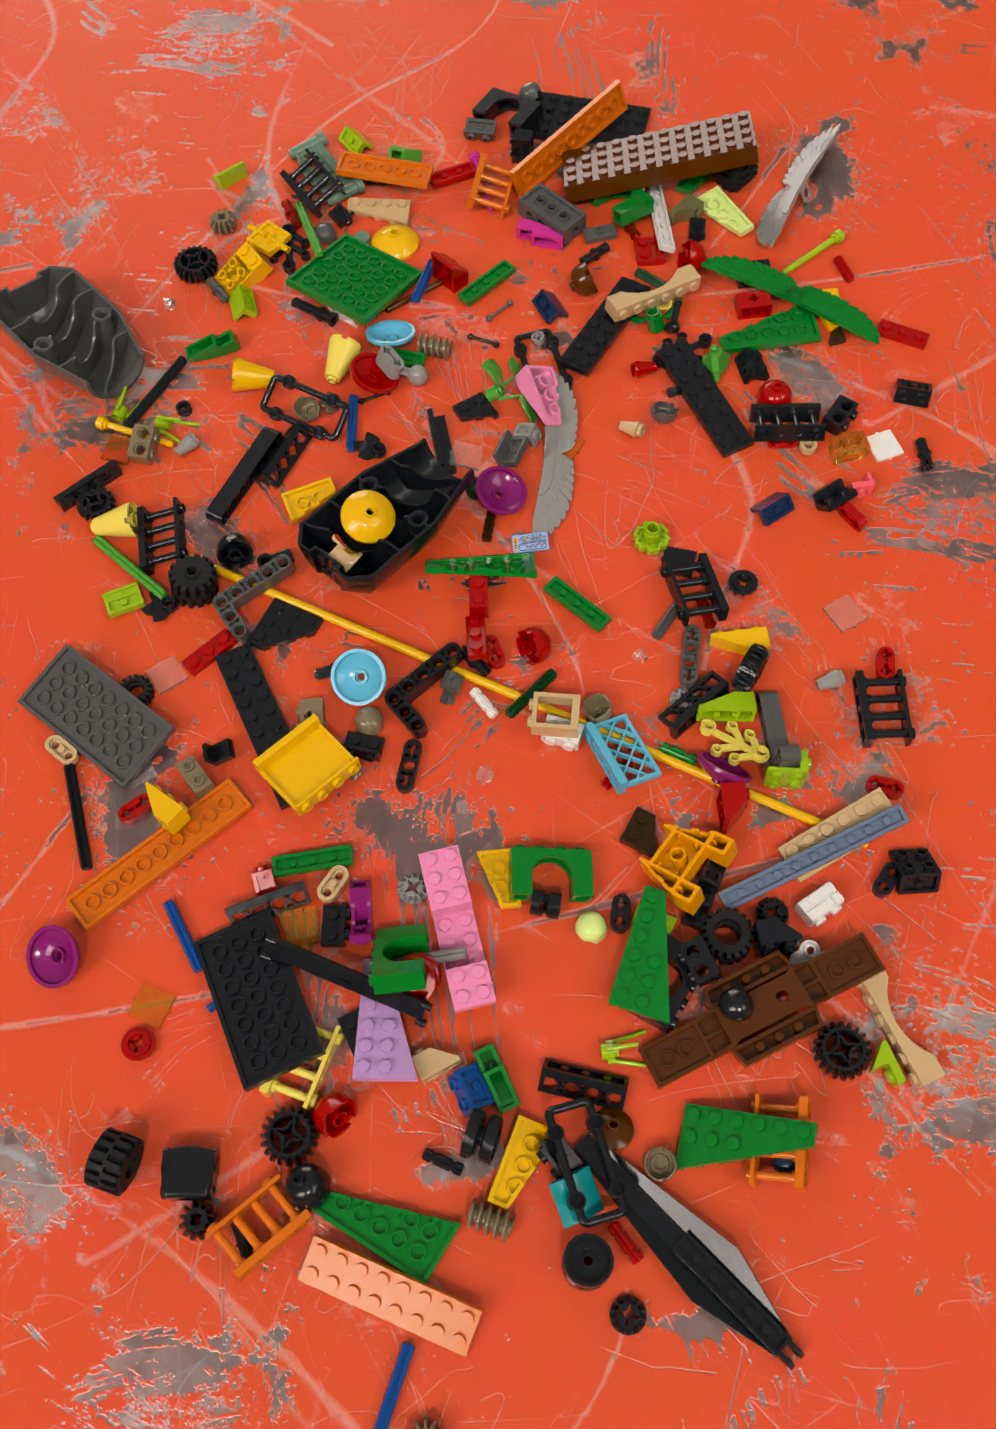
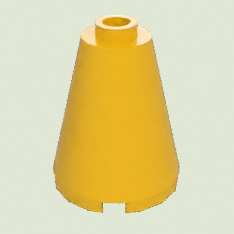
M234 357L231 391L238 392L267 388L271 377L274 375V370Z

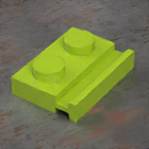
M137 582L102 594L111 619L146 606Z

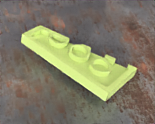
M719 186L697 197L704 202V214L739 237L754 230V224Z

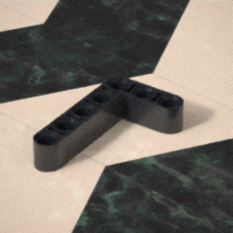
M455 642L446 644L385 694L384 699L390 711L410 734L417 739L424 738L428 733V728L423 718L410 703L443 678L446 670H452L462 662L463 654L461 648ZM452 652H457L456 655L450 656ZM439 663H442V664H443V665H442L441 667H439V668H436V667H435V666H436L437 664H439ZM428 675L426 679L421 680L422 676ZM413 687L411 691H406L407 688ZM398 699L396 703H391L392 700ZM405 712H410L408 716H402ZM417 725H422L419 730H414Z

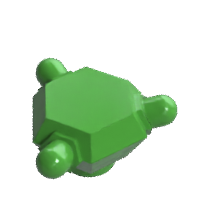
M713 344L710 346L708 354L703 356L702 364L710 371L714 382L718 383L720 376L727 369L728 360H730L731 355Z

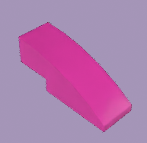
M519 219L517 239L531 241V246L563 250V236L557 231L532 220Z

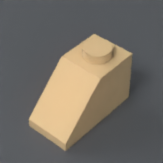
M430 1047L417 1050L413 1053L412 1057L414 1068L423 1085L461 1065V1059L458 1055Z

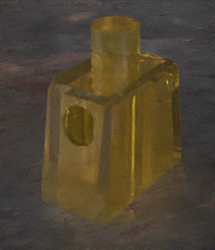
M317 904L278 913L288 942L312 952L311 945L320 942V911Z

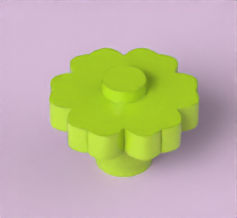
M655 521L643 522L642 526H637L633 533L634 546L639 552L646 551L648 555H658L661 550H666L670 541L668 529L663 524H658Z

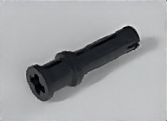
M298 297L292 299V307L316 317L319 322H326L330 327L335 326L337 323L338 314L336 312H329L325 307H316Z

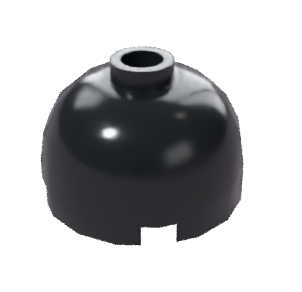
M229 533L218 542L216 554L219 563L223 567L233 569L235 566H240V568H244L253 559V548L250 541L244 535Z
M314 1163L300 1164L291 1170L286 1178V1196L295 1207L302 1211L312 1208L315 1210L326 1202L330 1194V1175L325 1169Z

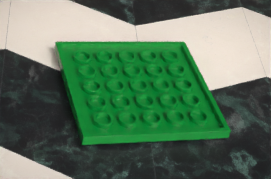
M345 233L323 250V257L317 258L315 256L286 279V285L363 325H367L419 281L423 271Z

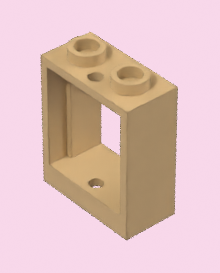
M534 691L533 699H529V710H532V716H528L527 727L531 728V735L577 738L581 695ZM538 703L571 705L570 725L537 722Z

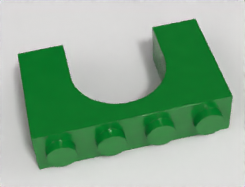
M641 188L587 200L597 207L611 199L625 198L626 200L612 206L613 221L621 227L654 212L653 197Z
M515 845L511 847L509 852V900L530 901L533 894V869L540 864L551 863L561 867L568 876L570 902H591L594 897L592 850H586L583 847L566 849L562 846L546 848L541 845L535 847Z
M427 924L377 929V935L373 938V961H370L371 974L368 975L369 986L374 988L375 995L426 989L427 973L424 958L407 961L392 960L417 951L429 952Z

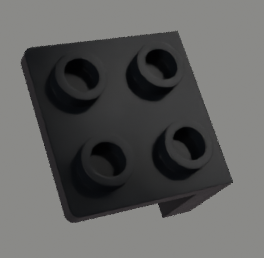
M927 848L888 851V856L898 872L896 884L898 895L938 892L942 872Z

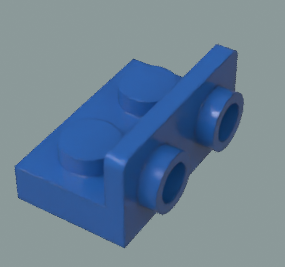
M477 1062L455 1070L448 1077L449 1087L454 1092L458 1101V1107L465 1117L470 1116L474 1108L480 1110L491 1106L495 1102Z

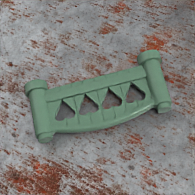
M321 130L315 133L314 137L290 148L288 154L292 160L297 159L300 166L307 160L304 157L309 156L305 149L308 148L311 153L314 151L320 158L318 161L324 164L323 166L335 180L339 179L343 183V190L346 194L343 195L338 189L325 201L329 207L357 193L362 194L366 189L361 179L354 178L351 180L350 177L335 175L338 163L326 149L328 140ZM315 162L302 172L304 177L314 170L312 166L316 165ZM323 171L309 182L312 187L322 179L319 175L324 174ZM331 180L328 181L318 192H320L323 195L329 189V186L326 185L332 183Z

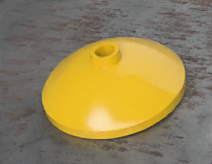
M390 224L382 227L374 234L372 246L404 261L417 252L419 237L412 228L406 225Z
M361 490L351 494L343 503L340 513L341 524L345 532L354 540L366 544L377 543L378 539L384 540L394 528L396 519L395 510L391 502L384 495L372 490ZM370 510L373 514L369 515L366 511Z

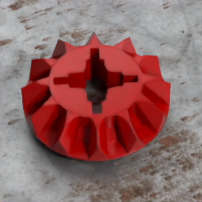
M135 1027L124 1035L121 1042L122 1053L133 1062L143 1061V1059L150 1057L155 1049L156 1039L149 1029ZM142 1038L141 1042L145 1044L146 1047H139V1049L136 1051L137 1047H135L132 1043L139 1042Z

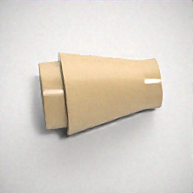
M621 420L619 431H623L636 439L644 436L645 424L638 421Z

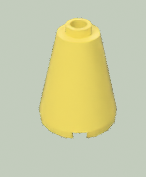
M333 334L329 339L324 376L331 384L341 382L350 369L352 360L361 353V345L350 337H347V339L341 338V334Z
M127 502L93 518L90 524L91 531L100 536L137 538L138 506L134 502Z

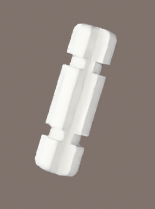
M474 687L469 692L470 696L473 699L475 698V702L484 712L486 711V715L490 719L496 718L499 711L495 707L493 708V704L484 694L482 695V691L478 687Z

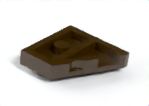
M637 807L619 842L652 858L656 853V815Z

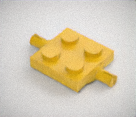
M267 220L257 227L252 223L247 225V229L252 231V234L246 238L247 242L270 258L281 249L286 253L291 251V247L286 245L292 239L291 234L271 221Z

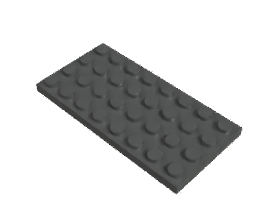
M67 643L17 701L124 789L128 788L176 730L171 724Z

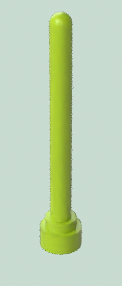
M837 229L828 240L784 268L782 272L789 274L832 244L841 243L845 240L844 233Z

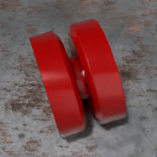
M419 951L409 953L400 961L424 958L427 988L406 992L427 1000L441 983L442 972L440 965L428 953Z

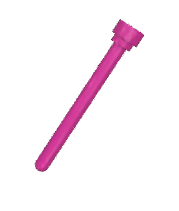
M473 151L468 155V160L472 162L476 170L480 154L477 151ZM480 181V183H482L483 186L487 187L485 181ZM483 193L485 199L491 200L489 194ZM487 206L489 212L494 210V208Z

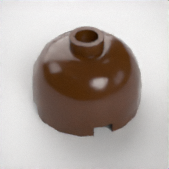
M585 261L574 267L570 275L571 282H569L572 291L576 290L581 296H591L597 293L598 289L596 284H594Z

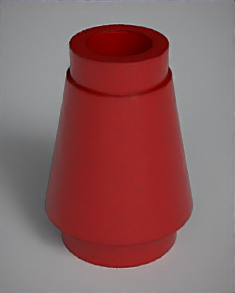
M635 361V363L631 364V374L633 377L639 378L657 371L656 362Z

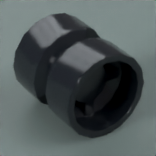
M533 889L530 915L541 917L545 914L547 918L558 919L562 893L551 891L549 894H546L545 890Z

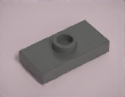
M614 223L583 229L586 244L617 239L618 236Z

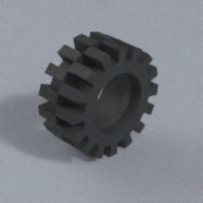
M134 674V678L130 675L128 676L129 680L125 678L122 680L124 684L120 683V685L129 692L138 687L143 689V693L136 698L146 706L147 703H152L151 699L155 697L153 694L155 690L147 677L145 678L143 675L139 677L137 674Z

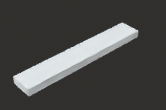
M662 185L646 187L647 194L651 195L654 199V212L651 215L659 250L674 253L676 247Z

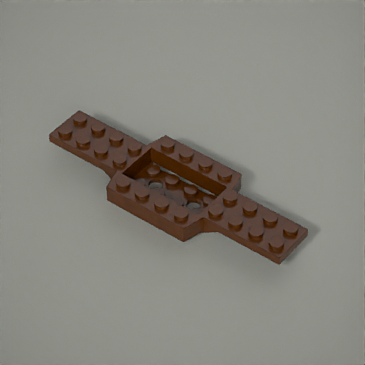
M863 932L795 966L777 950L704 988L703 994L708 1009L707 1012L639 1048L638 1051L658 1089L729 1052L747 1069L821 1030L823 1023L817 1006L884 972L886 968ZM728 988L744 989L752 997L754 1009L748 1022L743 1023L739 1020H729L721 1013L718 1002L721 994ZM777 992H786L788 1000L785 1003L778 1002L776 999ZM805 1006L809 1007L805 1011L738 1045L740 1040Z

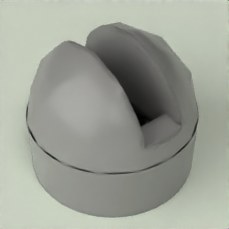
M536 331L532 334L531 339L534 345L542 346L545 343V335L542 331Z

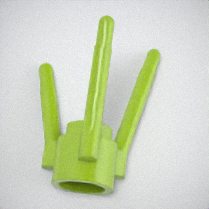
M124 386L111 414V417L118 422H123L138 406L137 404L128 413L127 407L122 405L127 386Z
M158 415L154 422L155 428L159 429V433L166 435L177 443H180L181 440L167 432V430L172 428L173 423L200 426V423L181 421L180 418Z
M647 1030L631 1033L613 1040H605L606 1043H600L602 1061L608 1060V1064L646 1067L645 1063L615 1059V1057H619V1050L639 1046L638 1042L618 1045V1043L646 1034Z

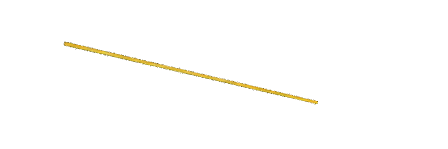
M214 564L217 575L233 582H238L245 577ZM270 588L263 593L423 662L433 656L276 589ZM439 663V664H437L435 667L439 668V667H441L443 664H442V663ZM459 666L451 670L470 682L513 700H516L523 694ZM538 703L539 711L571 720V713L549 704ZM579 717V723L586 724L590 722ZM605 728L598 729L601 734L607 736L610 730ZM614 731L611 734V737L619 740L623 736ZM625 736V742L635 744V740ZM645 745L653 759L720 786L711 780L712 777L702 768ZM749 789L750 800L812 826L824 821L821 818ZM869 843L863 845L862 847L867 848Z

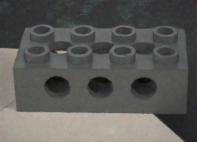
M538 183L518 199V214L525 219L541 223L557 231L563 236L564 246L586 228V213L542 183Z

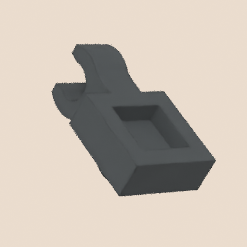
M451 670L445 671L440 688L444 689L440 697L441 703L445 705L454 704V694L459 695L464 680L463 676Z

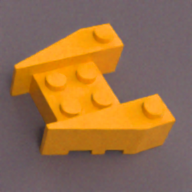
M664 824L663 827L667 837L650 861L641 856L639 861L644 873L660 890L666 891V896L672 903L694 916L705 899L701 887L690 882L706 858L728 868L738 853L734 839L717 831L703 832L697 828L690 830L680 828L678 825Z

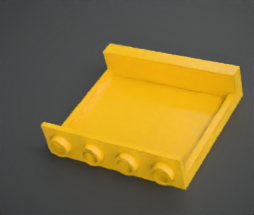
M312 714L252 761L256 771L299 816L311 811L316 803L326 799L331 791L342 786L347 778L355 775L361 768L359 758L357 756L354 758L321 725L319 718L315 714Z

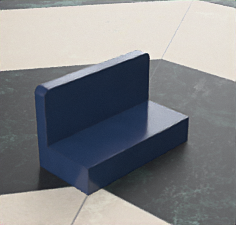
M541 289L532 300L547 324L551 325L559 315L566 318L569 316L554 293Z
M776 492L750 508L751 512L759 513L763 526H769L795 509L790 494Z

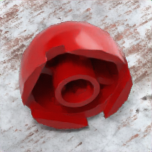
M687 239L681 246L684 247L683 251L678 254L677 268L691 264L698 272L702 268L701 263L706 262V252L699 242Z
M777 379L764 383L757 395V404L791 403L792 400L790 387L787 383Z
M529 627L518 632L519 637L516 638L517 648L522 657L525 655L529 659L526 663L533 666L547 659L551 653L552 641L551 637L544 630L538 627Z
M332 1092L321 1097L317 1101L313 1112V1120L317 1129L325 1137L336 1138L343 1134L351 1125V1123H348L351 1117H356V1102L340 1092Z

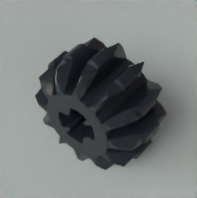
M202 1200L198 1206L196 1201H192V1209L185 1206L186 1215H179V1218L184 1220V1222L179 1224V1228L185 1229L182 1234L185 1237L190 1235V1240L195 1241L198 1236L202 1241L205 1239L204 1233H207L206 1229L214 1223L212 1219H215L218 1215L212 1212L214 1207L211 1204L206 1207V1202ZM197 1216L200 1217V1225L196 1224L195 1218Z

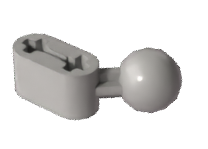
M382 345L380 347L375 362L387 377L397 380L400 378V375L408 377L410 383L415 386H421L427 382L429 374L426 367L421 364L413 365L410 368L406 367L403 359L391 346Z

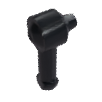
M681 300L674 301L671 321L667 322L663 329L668 334H677L680 330L678 317L682 306Z

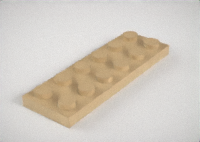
M879 787L780 846L777 850L782 858L786 860L893 807V805ZM853 851L796 879L799 883H802Z

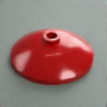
M362 353L357 355L350 364V374L358 386L374 394L390 393L397 387L400 378L393 380L386 376L375 362L377 354Z

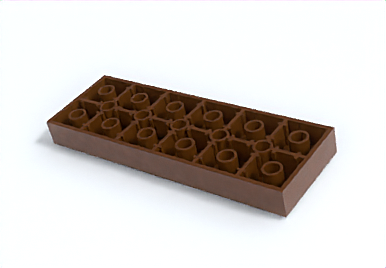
M750 110L740 111L731 115L725 114L722 117L708 118L699 122L694 121L690 124L677 125L668 129L662 128L659 131L645 132L641 135H631L627 138L614 139L609 142H599L591 146L586 145L577 149H568L563 152L564 187L567 201L574 203L759 163L757 142Z

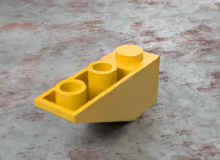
M754 626L750 629H734L727 632L717 631L711 633L709 639L710 646L743 656L755 643L761 644L769 650L771 648L767 627Z
M146 782L145 787L155 818L164 829L175 835L191 819L187 813L188 808L182 802L177 803L169 793L165 795L158 785L155 784L153 786Z

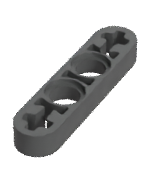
M696 625L685 627L683 634L679 683L687 689L692 688L698 678L701 629ZM690 633H694L693 639H690ZM692 646L696 650L691 652L688 651L686 647ZM686 661H691V662H693L695 665L692 666V667H689V666L685 665V662H686ZM687 673H691L690 681L686 678Z

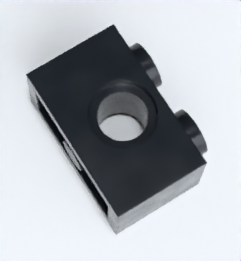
M515 128L509 141L512 144L510 149L512 164H519L534 151V131Z

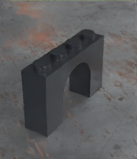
M495 87L472 109L474 118L493 120L497 115L505 111H517L508 121L511 134L514 133L515 128L531 130L544 116L541 102Z
M668 934V965L677 971L681 980L679 991L669 997L670 1025L629 1012L666 1034L669 1028L673 1030L679 1020L676 1015L679 1010L684 1011L689 1001L686 999L688 993H693L697 987V983L692 984L687 974L690 972L688 965H683L678 956V953L681 952L678 946L684 943ZM691 949L689 957H697L699 951ZM702 967L698 974L703 975L707 967Z

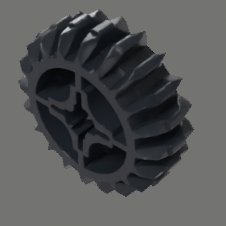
M194 245L191 248L187 247L186 250L182 249V253H178V256L175 257L174 268L176 274L185 283L190 282L191 285L193 283L199 284V282L205 283V280L215 276L218 269V261L216 255L207 246L202 247L199 245L196 247Z
M753 644L748 649L734 675L732 687L739 692H751L768 662L770 650L761 644Z
M842 1021L838 1023V1026L831 1022L830 1028L826 1025L823 1026V1032L818 1031L816 1034L818 1038L813 1040L816 1047H813L812 1052L818 1054L814 1057V1060L821 1061L818 1068L822 1069L825 1067V1075L832 1072L833 1079L840 1075L841 1081H845L847 1076L850 1080H853L855 1075L860 1077L863 1074L862 1070L866 1071L868 1069L866 1063H870L872 1060L867 1056L872 1054V1050L866 1048L871 1043L870 1041L863 1040L866 1037V1033L859 1035L858 1031L860 1028L856 1027L852 1030L851 1023L844 1027ZM833 1036L834 1048L826 1052V1041L829 1037ZM843 1036H845V1037L849 1038L850 1040H852L853 1043L847 1042V1041L843 1038ZM839 1048L845 1051L848 1050L845 1054L839 1051L836 1052ZM858 1050V1061L852 1066L850 1062L852 1060L851 1054ZM830 1059L838 1060L841 1066L835 1064Z
M290 1105L288 1112L283 1106L281 1107V1114L274 1110L273 1115L275 1118L267 1117L266 1120L270 1124L262 1125V1129L267 1132L260 1134V1138L266 1139L260 1145L266 1148L264 1151L266 1156L271 1154L269 1158L271 1162L277 1159L278 1166H281L284 1160L286 1167L291 1166L292 1160L298 1166L299 1158L306 1162L305 1154L307 1152L311 1156L314 1154L310 1149L311 1146L318 1147V1143L313 1141V1139L320 1138L318 1133H313L318 1130L315 1124L312 1125L314 1123L313 1117L308 1118L310 1116L308 1110L302 1114L303 1108L300 1106L295 1111L294 1106ZM292 1119L286 1127H278L283 1121ZM299 1120L306 1126V1138L298 1134ZM290 1131H292L297 1138L293 1137L292 1140L288 1141L283 1134H290ZM274 1134L282 1140L280 1152L274 1146ZM296 1144L302 1145L297 1151L287 1153L291 1150L292 1146Z

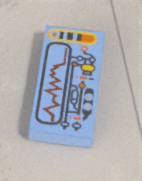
M547 532L511 536L513 553L549 551Z

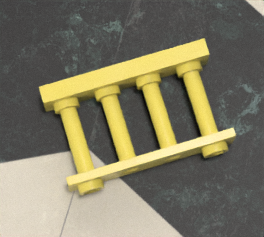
M336 1025L334 1032L316 1026L319 1036L330 1040L326 1054L317 1058L321 1060L317 1073L302 1067L289 1072L313 1081L308 1093L281 1084L278 1080L279 1077L261 1085L259 1088L260 1093L271 1097L272 1093L277 1091L303 1101L305 1111L308 1110L310 1112L312 1107L315 1108L319 1100V1095L317 1094L337 1046H341L344 1039L341 1026Z

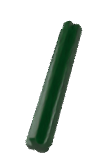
M549 669L505 710V715L513 719L529 704V699H533L534 691L542 692L556 679L557 672Z

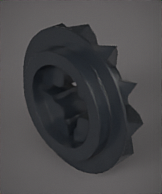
M737 570L730 575L728 584L730 590L735 592V595L740 594L744 597L745 595L751 596L756 591L758 580L750 571ZM740 581L746 582V587L739 585Z
M766 897L758 903L755 911L757 920L767 919L768 908L770 910L777 908V916L772 915L769 918L776 917L784 923L787 922L789 917L788 907H786L783 900L780 901L776 897Z
M623 1295L617 1298L610 1308V1321L613 1327L623 1335H634L643 1329L647 1320V1313L642 1301L633 1295ZM631 1305V1312L638 1319L631 1318L626 1326L625 1316L618 1313V1311H627V1308Z

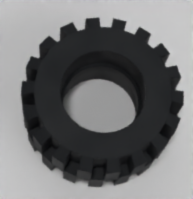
M725 907L724 911L721 908L716 909L715 913L712 911L708 918L706 917L700 931V935L704 938L714 960H719L721 965H724V962H727L728 965H732L734 961L736 963L740 962L742 958L747 956L754 941V927H750L752 923L750 919L745 920L746 915L744 913L740 915L738 914L739 910L734 909V911H730L728 907ZM720 928H729L736 933L738 942L733 945H725L716 938L715 931Z

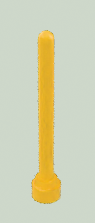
M101 415L96 419L95 426L97 429L103 431L112 429L132 435V428L112 423L107 417ZM160 437L158 444L167 447L174 446L173 441Z

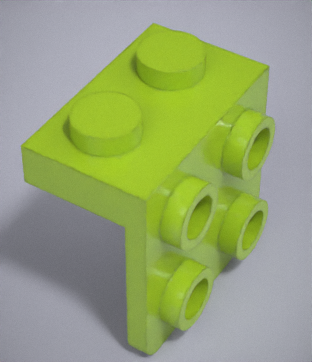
M801 750V762L798 768L768 767L763 785L773 789L779 787H788L792 790L803 788L804 782L808 777V769L811 770L812 759L808 758V750Z

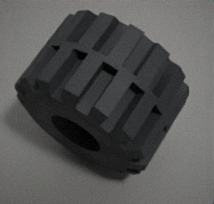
M758 164L714 172L713 177L717 180V184L722 186V189L736 193L755 178L758 173Z
M188 554L184 555L185 558L183 559L180 557L176 559V564L172 563L170 570H168L171 593L175 601H179V604L183 607L187 604L188 608H194V606L201 608L205 603L207 605L212 603L211 598L213 599L217 592H219L217 571L214 563L209 561L206 556L200 558L199 554H194L191 557Z
M111 1127L105 1130L94 1144L87 1159L84 1171V1182L86 1185L114 1196H120L132 1183L141 1164L144 1141Z

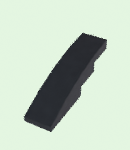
M709 859L707 860L697 886L701 887L705 900L694 916L685 912L682 924L701 931L727 868Z

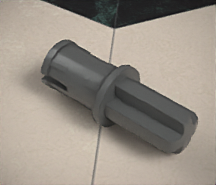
M208 278L206 285L212 290V294L221 302L226 303L229 300V296L225 293L223 286L218 284L215 278Z

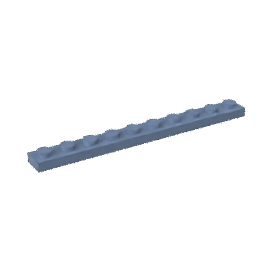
M899 803L719 892L718 896L724 907H728L732 911L908 824L910 820Z

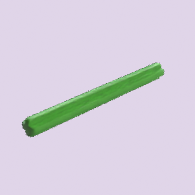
M296 201L295 208L313 252L317 258L323 257V249L302 201Z
M97 535L96 538H93L94 544L155 596L159 599L167 596L164 588L103 537Z

